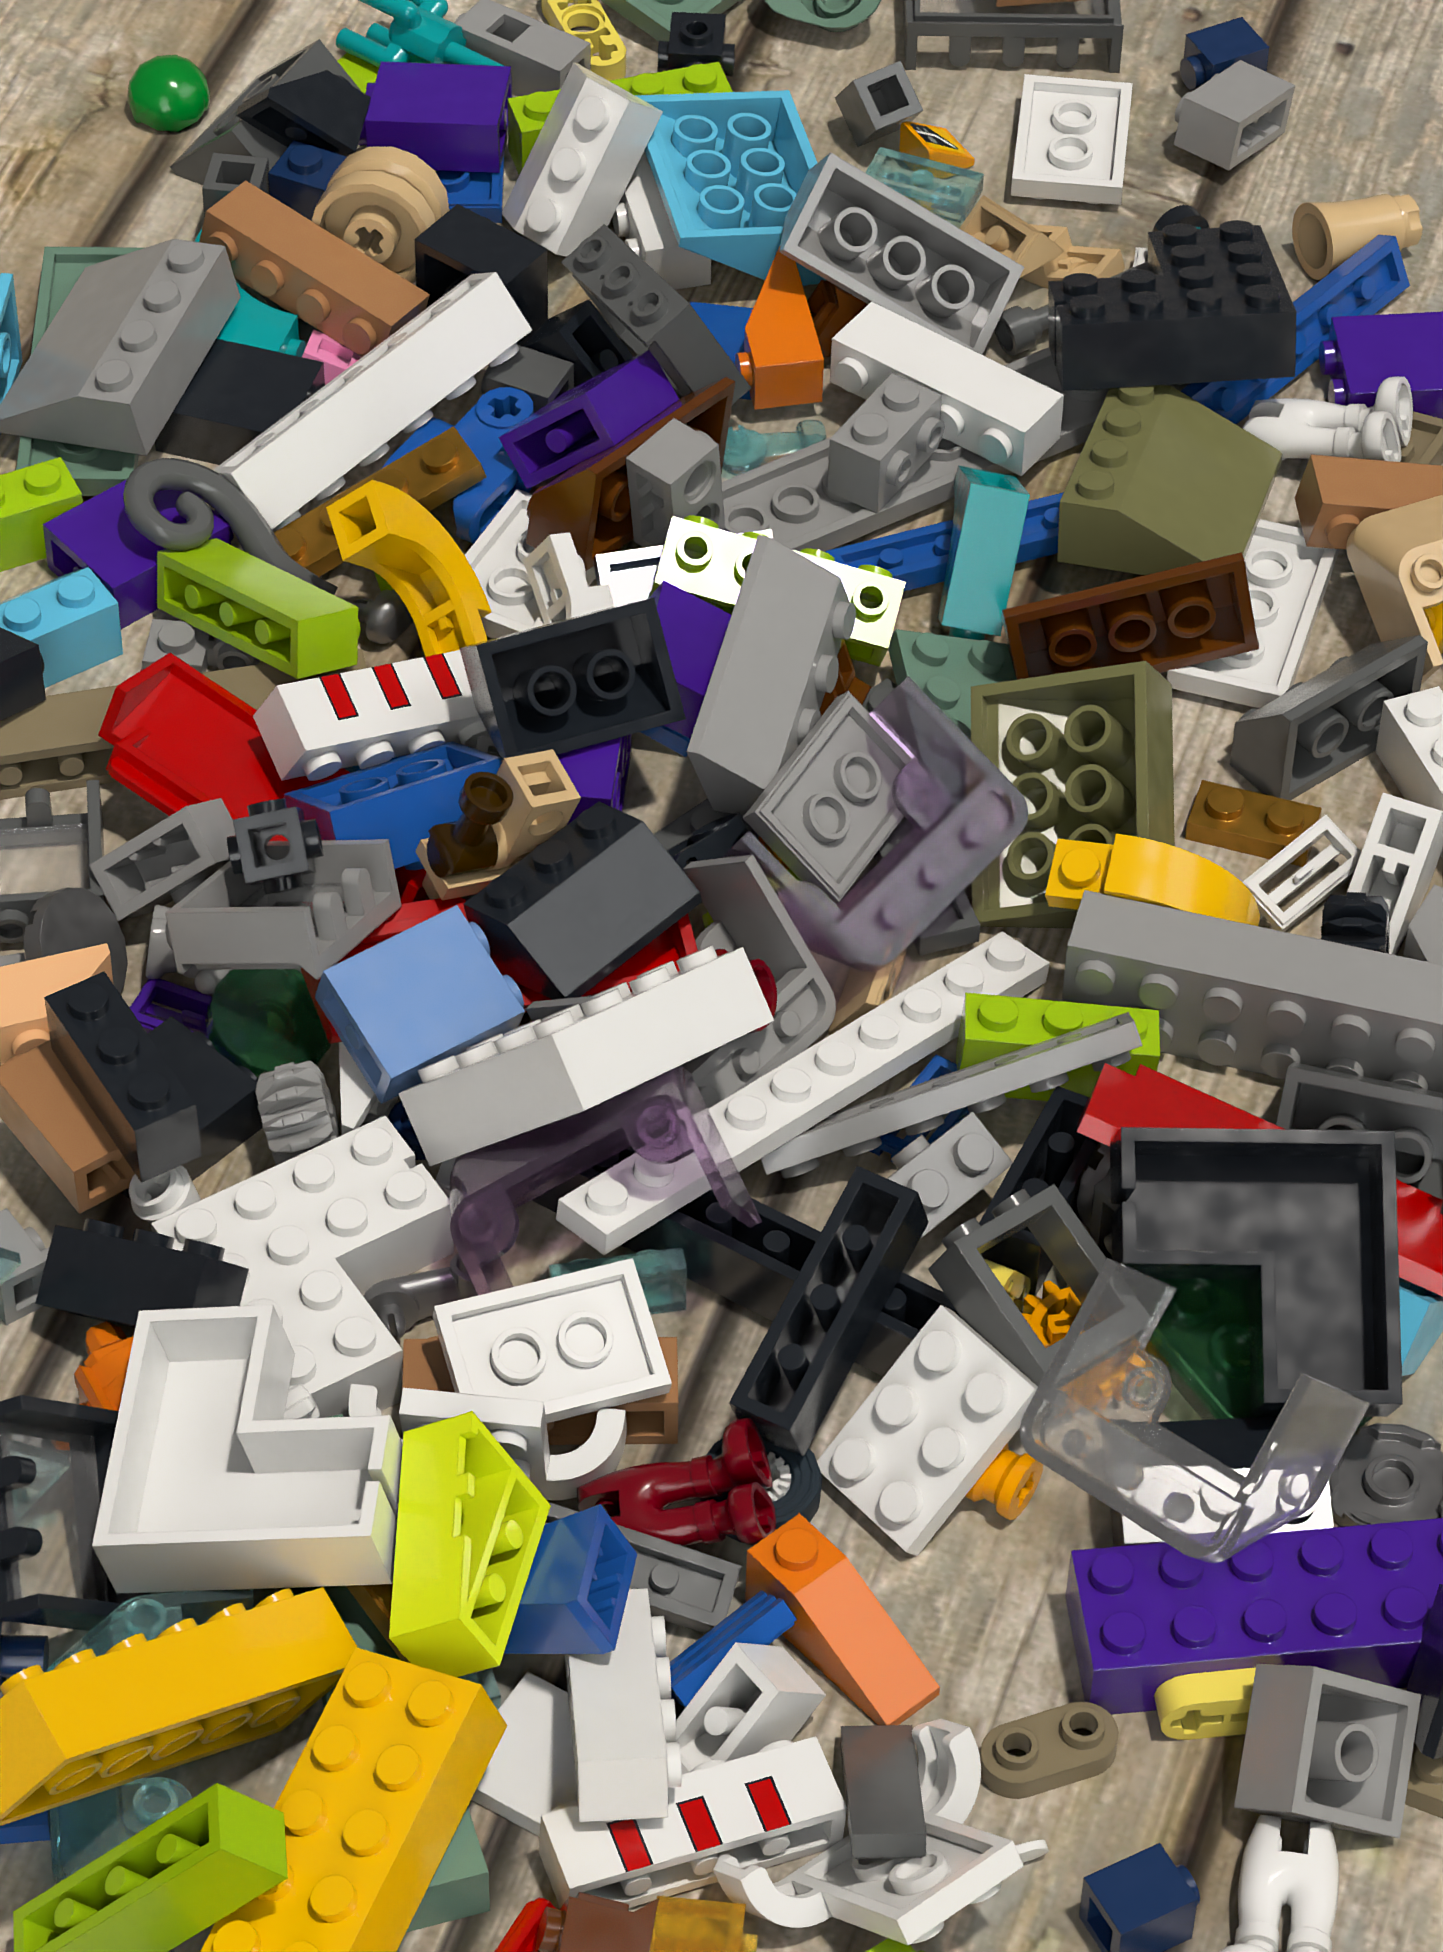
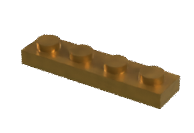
M453 426L277 530L274 534L284 550L295 562L320 577L345 562L342 560L326 509L332 503L373 479L405 492L428 511H431L485 479L486 474L480 461Z

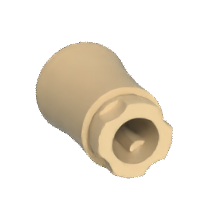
M1381 194L1338 202L1302 203L1295 211L1292 223V237L1297 258L1304 271L1311 278L1322 280L1378 235L1396 236L1400 251L1405 247L1417 245L1423 230L1420 222L1419 207L1409 194L1401 196Z

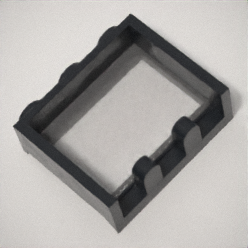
M25 1395L0 1401V1622H16L94 1631L95 1635H102L153 1621L151 1592L117 1594L92 1547L119 1411Z

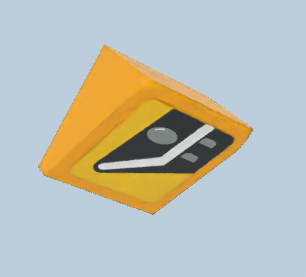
M910 121L901 123L899 152L927 182L974 165V157L946 128Z

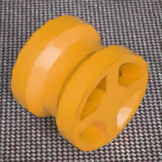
M1007 1443L965 1497L974 1502L985 1499L995 1505L996 1511L1000 1516L1008 1520H1014L1028 1505L1038 1486L1043 1471V1460L1032 1453L1019 1455L1009 1450Z

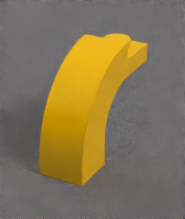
M372 479L326 507L342 560L374 571L397 592L414 621L425 657L457 651L461 647L488 640L481 618L492 612L474 570L447 530L418 501L393 486Z
M1116 834L1114 845L1057 839L1045 893L1049 907L1078 910L1084 890L1254 926L1259 925L1260 913L1258 905L1250 890L1233 874L1195 853L1166 843L1122 834Z

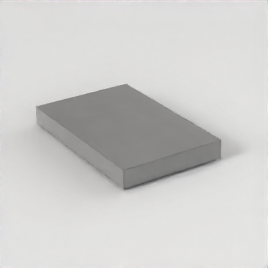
M848 691L835 698L747 811L743 819L823 905L828 908L841 901L931 780Z

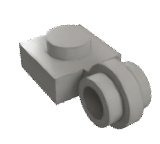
M152 619L142 660L144 669L171 652L200 673L206 672L207 666H215L223 670L257 665L260 662L259 659L218 638L214 641L212 635L184 621Z

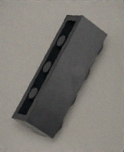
M857 1166L729 1402L737 1420L743 1418L752 1419L763 1440L802 1458L804 1457L929 1223L917 1191Z

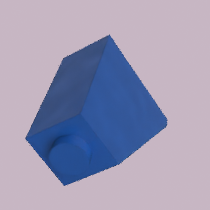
M601 1504L544 1525L504 1654H605L615 1650L637 1552Z

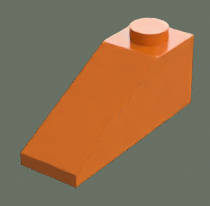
M780 246L745 326L744 352L735 354V366L751 386L749 392L754 410L822 402L823 354L797 264L779 252Z
M800 1513L747 1550L745 1600L748 1601L761 1590L766 1592L767 1595H774L776 1599H783L797 1620L782 1635L877 1725H900L939 1695L940 1686L849 1559Z

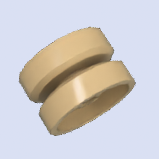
M367 147L350 154L334 171L326 191L322 194L315 207L312 222L413 283L416 280L414 239L449 211L447 190L435 170L415 154L395 147Z

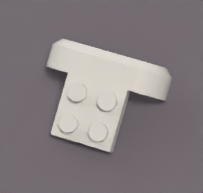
M351 1384L348 1403L349 1416L382 1415L381 1410L377 1407L378 1392L376 1387ZM403 1388L399 1410L402 1434L404 1431L473 1411L546 1500L576 1498L577 1487L614 1472L624 1452L627 1434L626 1410L600 1409L597 1413L595 1428L589 1439L582 1446L566 1454L550 1455L544 1401Z
M937 1719L919 1724L912 1730V1737L917 1747L919 1759L918 1773L926 1826V1856L922 1858L855 1859L851 1855L850 1836L848 1835L784 1879L772 1883L765 1868L751 1865L744 1870L740 1867L738 1860L728 1854H723L718 1858L713 1871L723 1891L735 1905L750 1914L773 1923L791 1928H803L817 1925L834 1917L905 1945H910L934 1937L943 1929L946 1919L968 1904L979 1903L995 1895L1002 1886L1001 1882L1024 1867L1012 1840L963 1824L975 1804L980 1787V1754L970 1727L945 1719Z

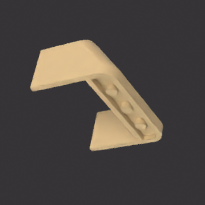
M1443 495L1365 518L1350 533L1346 546L1348 559L1380 641L1384 642L1420 635L1428 641L1421 684L1443 665L1441 653L1424 612V609L1437 606L1443 602Z

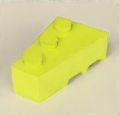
M473 1411L403 1432L389 1639L411 1664L455 1677L500 1666L551 1507L550 1503Z

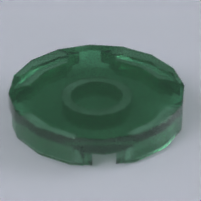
M233 969L218 983L209 998L207 1006L209 1021L206 1024L208 1039L212 1042L216 1051L234 1065L247 1067L254 1073L257 1079H259L260 1074L274 1071V1067L290 1062L299 1064L311 1060L318 1066L330 1049L331 1044L328 1041L303 974L296 969Z

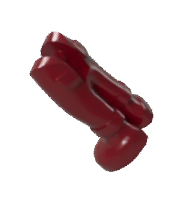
M750 1418L734 1420L725 1428L722 1439L723 1453L714 1459L711 1455H705L685 1462L642 1464L609 1473L576 1488L579 1511L601 1504L609 1516L621 1515L611 1517L615 1524L684 1547L700 1543L708 1545L726 1539V1534L737 1535L741 1542L754 1546L774 1532L776 1528L775 1507L765 1490L773 1485L771 1469L762 1437L756 1424ZM724 1492H729L728 1499L721 1502L711 1499L722 1497ZM695 1499H711L695 1503L692 1506L663 1510L669 1505Z

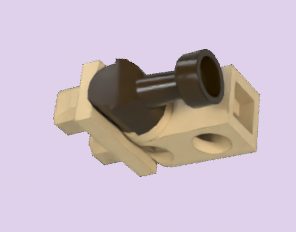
M553 749L504 758L497 774L476 772L466 779L459 794L458 803L463 813L458 821L434 825L428 830L430 837L421 839L415 851L426 870L422 886L430 899L441 898L443 901L477 894L493 879L502 875L531 853L538 845L547 841L567 825L581 797Z

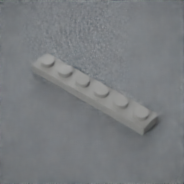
M1127 1012L835 1112L762 1157L761 1160L765 1172L768 1175L780 1170L783 1178L798 1176L817 1168L820 1165L817 1157L841 1149L845 1157L873 1150L882 1144L881 1135L905 1128L907 1135L927 1132L944 1123L942 1115L967 1106L969 1114L971 1112L975 1114L985 1112L1004 1104L1007 1101L1004 1093L1029 1085L1032 1093L1042 1092L1066 1083L1069 1080L1068 1071L1092 1064L1094 1071H1101L1105 1063L1114 1067L1124 1064L1131 1059L1129 1050L1143 1046L1135 1021Z

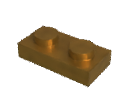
M1202 780L1187 821L1185 839L1271 859L1320 820L1322 808ZM1312 846L1290 864L1300 867L1306 865Z

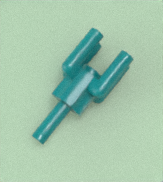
M358 0L392 16L394 19L390 28L388 29L378 23H373L369 27L366 37L348 28H343L336 38L337 48L378 68L381 61L504 66L465 47L466 39L463 37L462 27L443 18L448 11L446 0Z

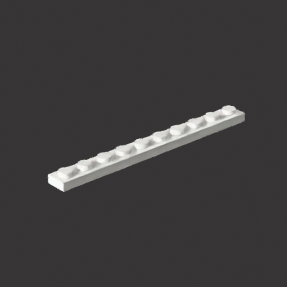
M1003 931L558 1199L556 1220L603 1255L609 1253L958 1037L965 993L1023 997L1046 982L1050 963Z

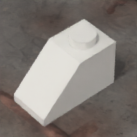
M735 1642L676 1720V1742H679L681 1775L689 1773L693 1768L706 1761L723 1760L727 1762L758 1753L763 1747L776 1741H791L826 1694L783 1647Z

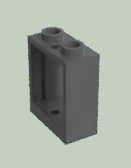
M1055 1184L1033 1197H1030L1025 1189L1016 1192L996 1206L991 1212L995 1219L980 1226L976 1218L964 1222L941 1240L947 1250L928 1268L961 1318L1043 1392L1120 1346L1148 1320L1144 1311ZM1026 1227L1030 1229L1092 1318L1091 1322L1048 1348L1044 1347L981 1256V1253Z

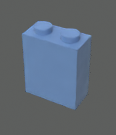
M458 905L324 970L315 994L316 1001L381 1104L399 1096L398 1093L422 1083L418 1070L447 1057L461 1054L466 1051V1048L501 1033L505 1034L518 1028L525 1012L523 1009L524 1000L519 987L509 975L502 976L490 957V946L484 932L475 922L468 923Z

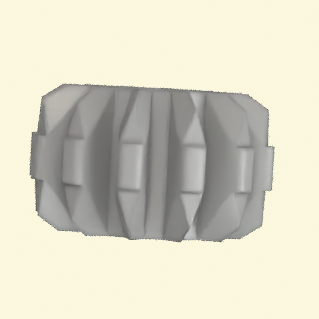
M311 1060L299 1064L290 1062L276 1066L274 1071L263 1073L259 1076L255 1091L259 1104L258 1110L261 1115L269 1149L273 1153L276 1165L341 1136L336 1108L333 1105L324 1074Z

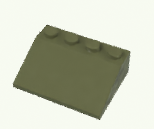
M1154 385L1110 388L1060 500L1057 562L1149 575L1242 552L1245 559L1282 463V452L1172 386Z
M1147 661L971 686L972 908L980 923V927L1073 928L1078 910L1049 907L1045 897L1057 839L1114 845L1116 834H1122L1175 846L1172 684Z

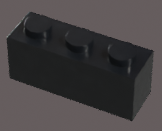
M105 971L44 997L53 1052L140 1182L143 1183L201 1157L202 1152L195 1102Z
M1060 1086L1055 1087L979 1222L980 1226L995 1219L991 1213L992 1210L1016 1192L1025 1189L1029 1196L1033 1197L1055 1184L1079 1218L1077 1195L1082 1175L1088 1166L1096 1170L1104 1157L1103 1154L1098 1152V1149L1101 1147L1100 1142L1077 1132V1123L1089 1097ZM1028 1227L981 1253L983 1259L1027 1276L1030 1279L1029 1294L1034 1296L1039 1292L1053 1266V1262Z
M85 1218L83 1230L55 1225L35 1302L38 1305L78 1316L136 1328L138 1312L143 1310L240 1306L249 1269L222 1261L225 1252L223 1247L185 1239L183 1250L172 1249L175 1238L137 1228L134 1230L132 1240L122 1239L124 1227Z

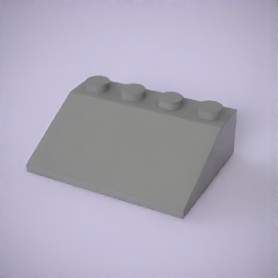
M171 239L85 267L1 402L0 433L147 456L241 298L226 247Z

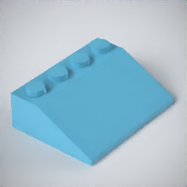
M790 91L635 95L663 111L644 151L678 246L765 280L777 250L781 245L785 217L808 170L817 164ZM796 262L803 286L819 284L821 280L826 281L823 277Z

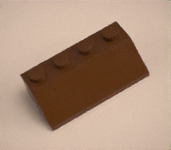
M724 377L680 398L615 446L571 467L567 472L546 486L539 487L532 494L527 506L529 524L526 544L536 548L551 534L570 532L576 552L582 558L585 571L594 566L595 555L615 552L634 539L626 457L673 418L695 431L706 433L714 442L719 444L722 474L736 381Z
M1242 552L1007 608L1001 612L1006 642L1016 680L1147 661L1155 670L1162 673L1259 649Z

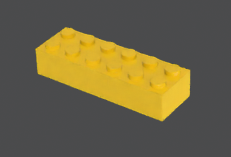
M324 1587L295 1596L290 1588H286L268 1596L253 1609L247 1611L242 1603H237L216 1613L201 1625H197L194 1618H188L170 1626L155 1639L147 1641L143 1633L135 1634L117 1643L103 1655L96 1657L93 1649H86L65 1659L51 1671L44 1673L40 1665H34L8 1678L0 1686V1690L4 1695L0 1698V1826L281 1732L337 1685L355 1647H357Z
M355 1647L274 1806V1809L284 1813L288 1879L217 1921L200 1952H397L507 1728L506 1722L483 1686L472 1681Z

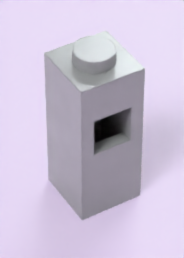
M480 0L469 11L461 14L454 22L462 27L463 37L466 39L465 47L504 66H511L512 93L517 96L561 89L573 62L591 71L590 42L492 0Z

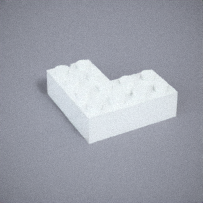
M713 945L676 960L680 969L679 972L674 962L670 961L638 975L637 979L629 982L633 992H630L627 982H624L590 997V1000L581 1004L585 1014H583L579 1004L573 1005L543 1018L542 1022L541 1019H537L505 1034H498L466 1048V1051L461 1054L447 1057L418 1070L422 1083L398 1094L429 1166L585 1111L774 1021L744 948L741 947L717 956Z
M386 1116L151 1223L152 1232L175 1238L172 1249L182 1251L185 1239L225 1248L222 1261L249 1269L240 1306L274 1305L295 1352L289 1389L295 1385H303L318 1406L319 1418L343 1414V1417H350L348 1403L351 1384L376 1387L378 1392L377 1407L381 1411L401 1402L403 1350L363 1295L378 1282L409 1275L453 1254V1212L450 1199L422 1163L416 1166L414 1152Z
M274 1305L143 1310L138 1312L92 1547L117 1594L393 1584L402 1441L390 1415L284 1419L295 1352Z

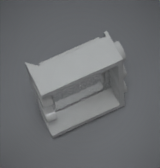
M389 839L322 840L324 856L313 858L316 873L301 876L303 887L265 895L263 884L254 886L246 884L244 873L235 875L229 861L165 913L167 920L165 928L166 940L169 947L173 950L178 973H185L194 964H196L197 970L303 968L318 980L321 978L324 970L337 964L402 907ZM269 841L267 844V852L274 860H281L289 853V841Z

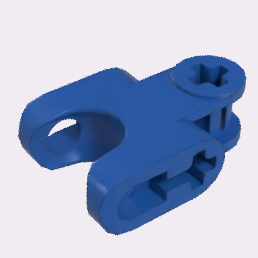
M499 387L489 390L479 398L478 402L455 426L438 418H431L419 427L390 456L382 468L454 426L480 461L486 474L485 479L453 497L455 498L453 500V512L457 529L456 536L474 544L517 489L530 493L532 487L526 488L498 437L534 414L533 401L527 393L520 389Z

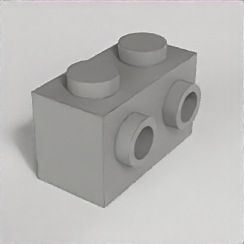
M891 373L830 438L828 492L878 514L939 447L945 428L944 422L940 420L942 394Z

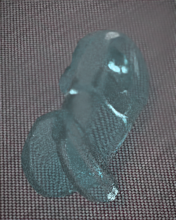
M819 420L801 421L797 424L796 431L758 433L754 430L746 429L743 425H738L739 430L733 431L731 426L728 428L722 469L735 476L748 472L825 440L827 437L825 427Z

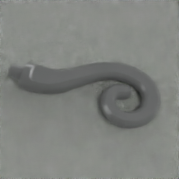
M160 458L144 462L134 469L127 478L123 493L125 513L131 524L140 534L153 543L176 551H187L201 546L210 538L214 529V516L211 508L207 505L209 504L229 524L244 552L333 595L335 594L338 587L295 562L284 550L256 506L237 486L219 473L188 460ZM164 490L184 492L178 497L175 507L176 511L186 519L187 523H174L161 515L153 502L155 494Z

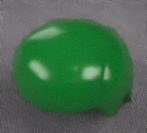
M178 55L156 56L140 64L131 77L128 85L127 103L130 106L135 122L144 123L157 131H180L196 123L204 111L209 109L210 91L205 75L191 60Z

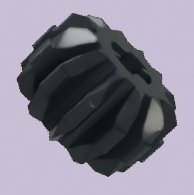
M1347 892L1346 895H1330L1322 910L1321 940L1389 954L1390 911L1388 904L1382 896H1367L1365 892Z

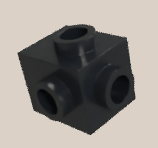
M672 12L669 41L659 40L658 72L685 68L695 64L719 62L725 76L734 77L735 44L725 43L726 14Z
M285 798L248 805L249 816L234 819L235 835L227 837L228 853L234 874L244 873L246 884L253 886L263 884L265 895L302 888L301 876L316 873L313 858L324 856L316 818L305 820L303 809L298 807L287 808ZM282 835L289 841L290 850L285 858L274 860L267 852V844L272 837Z

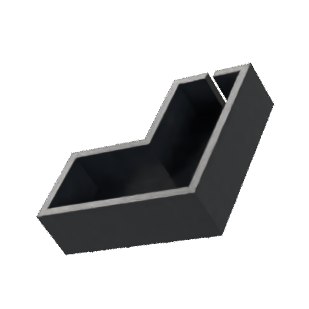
M1242 220L1227 221L1220 224L1219 228L1197 229L1189 224H1171L1164 227L1163 231L1148 232V270H1130L1124 272L1121 277L1097 278L1092 274L1075 273L1065 276L1062 281H1048L1049 348L1062 391L1295 377L1296 309L1261 225H1253Z
M1121 1127L1110 1143L1111 1204H1120L1111 1217L1112 1267L1120 1278L1248 1280L1251 1415L1285 1416L1310 1414V1416L1388 1417L1403 1404L1395 1131Z

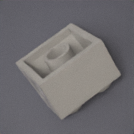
M1256 1664L1234 1808L1262 1815L1281 1817V1819L1305 1824H1310V1821L1331 1824V1828L1400 1839L1421 1694L1315 1666Z

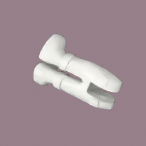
M1399 376L1383 380L1377 390L1375 404L1369 408L1365 404H1349L1345 406L1312 399L1256 400L1249 413V420L1245 422L1243 429L1278 449L1282 453V460L1286 458L1309 459L1310 455L1400 462L1401 447L1408 445L1412 428L1413 403L1410 384L1405 377Z
M1259 1816L1247 1841L1242 1858L1238 1886L1239 1927L1236 1929L1235 1943L1219 1952H1278L1280 1940L1278 1930L1281 1909L1286 1904L1291 1907V1929L1287 1942V1952H1332L1330 1936L1338 1903L1339 1862L1331 1824L1310 1821L1308 1837L1304 1842L1302 1854L1281 1851V1817Z

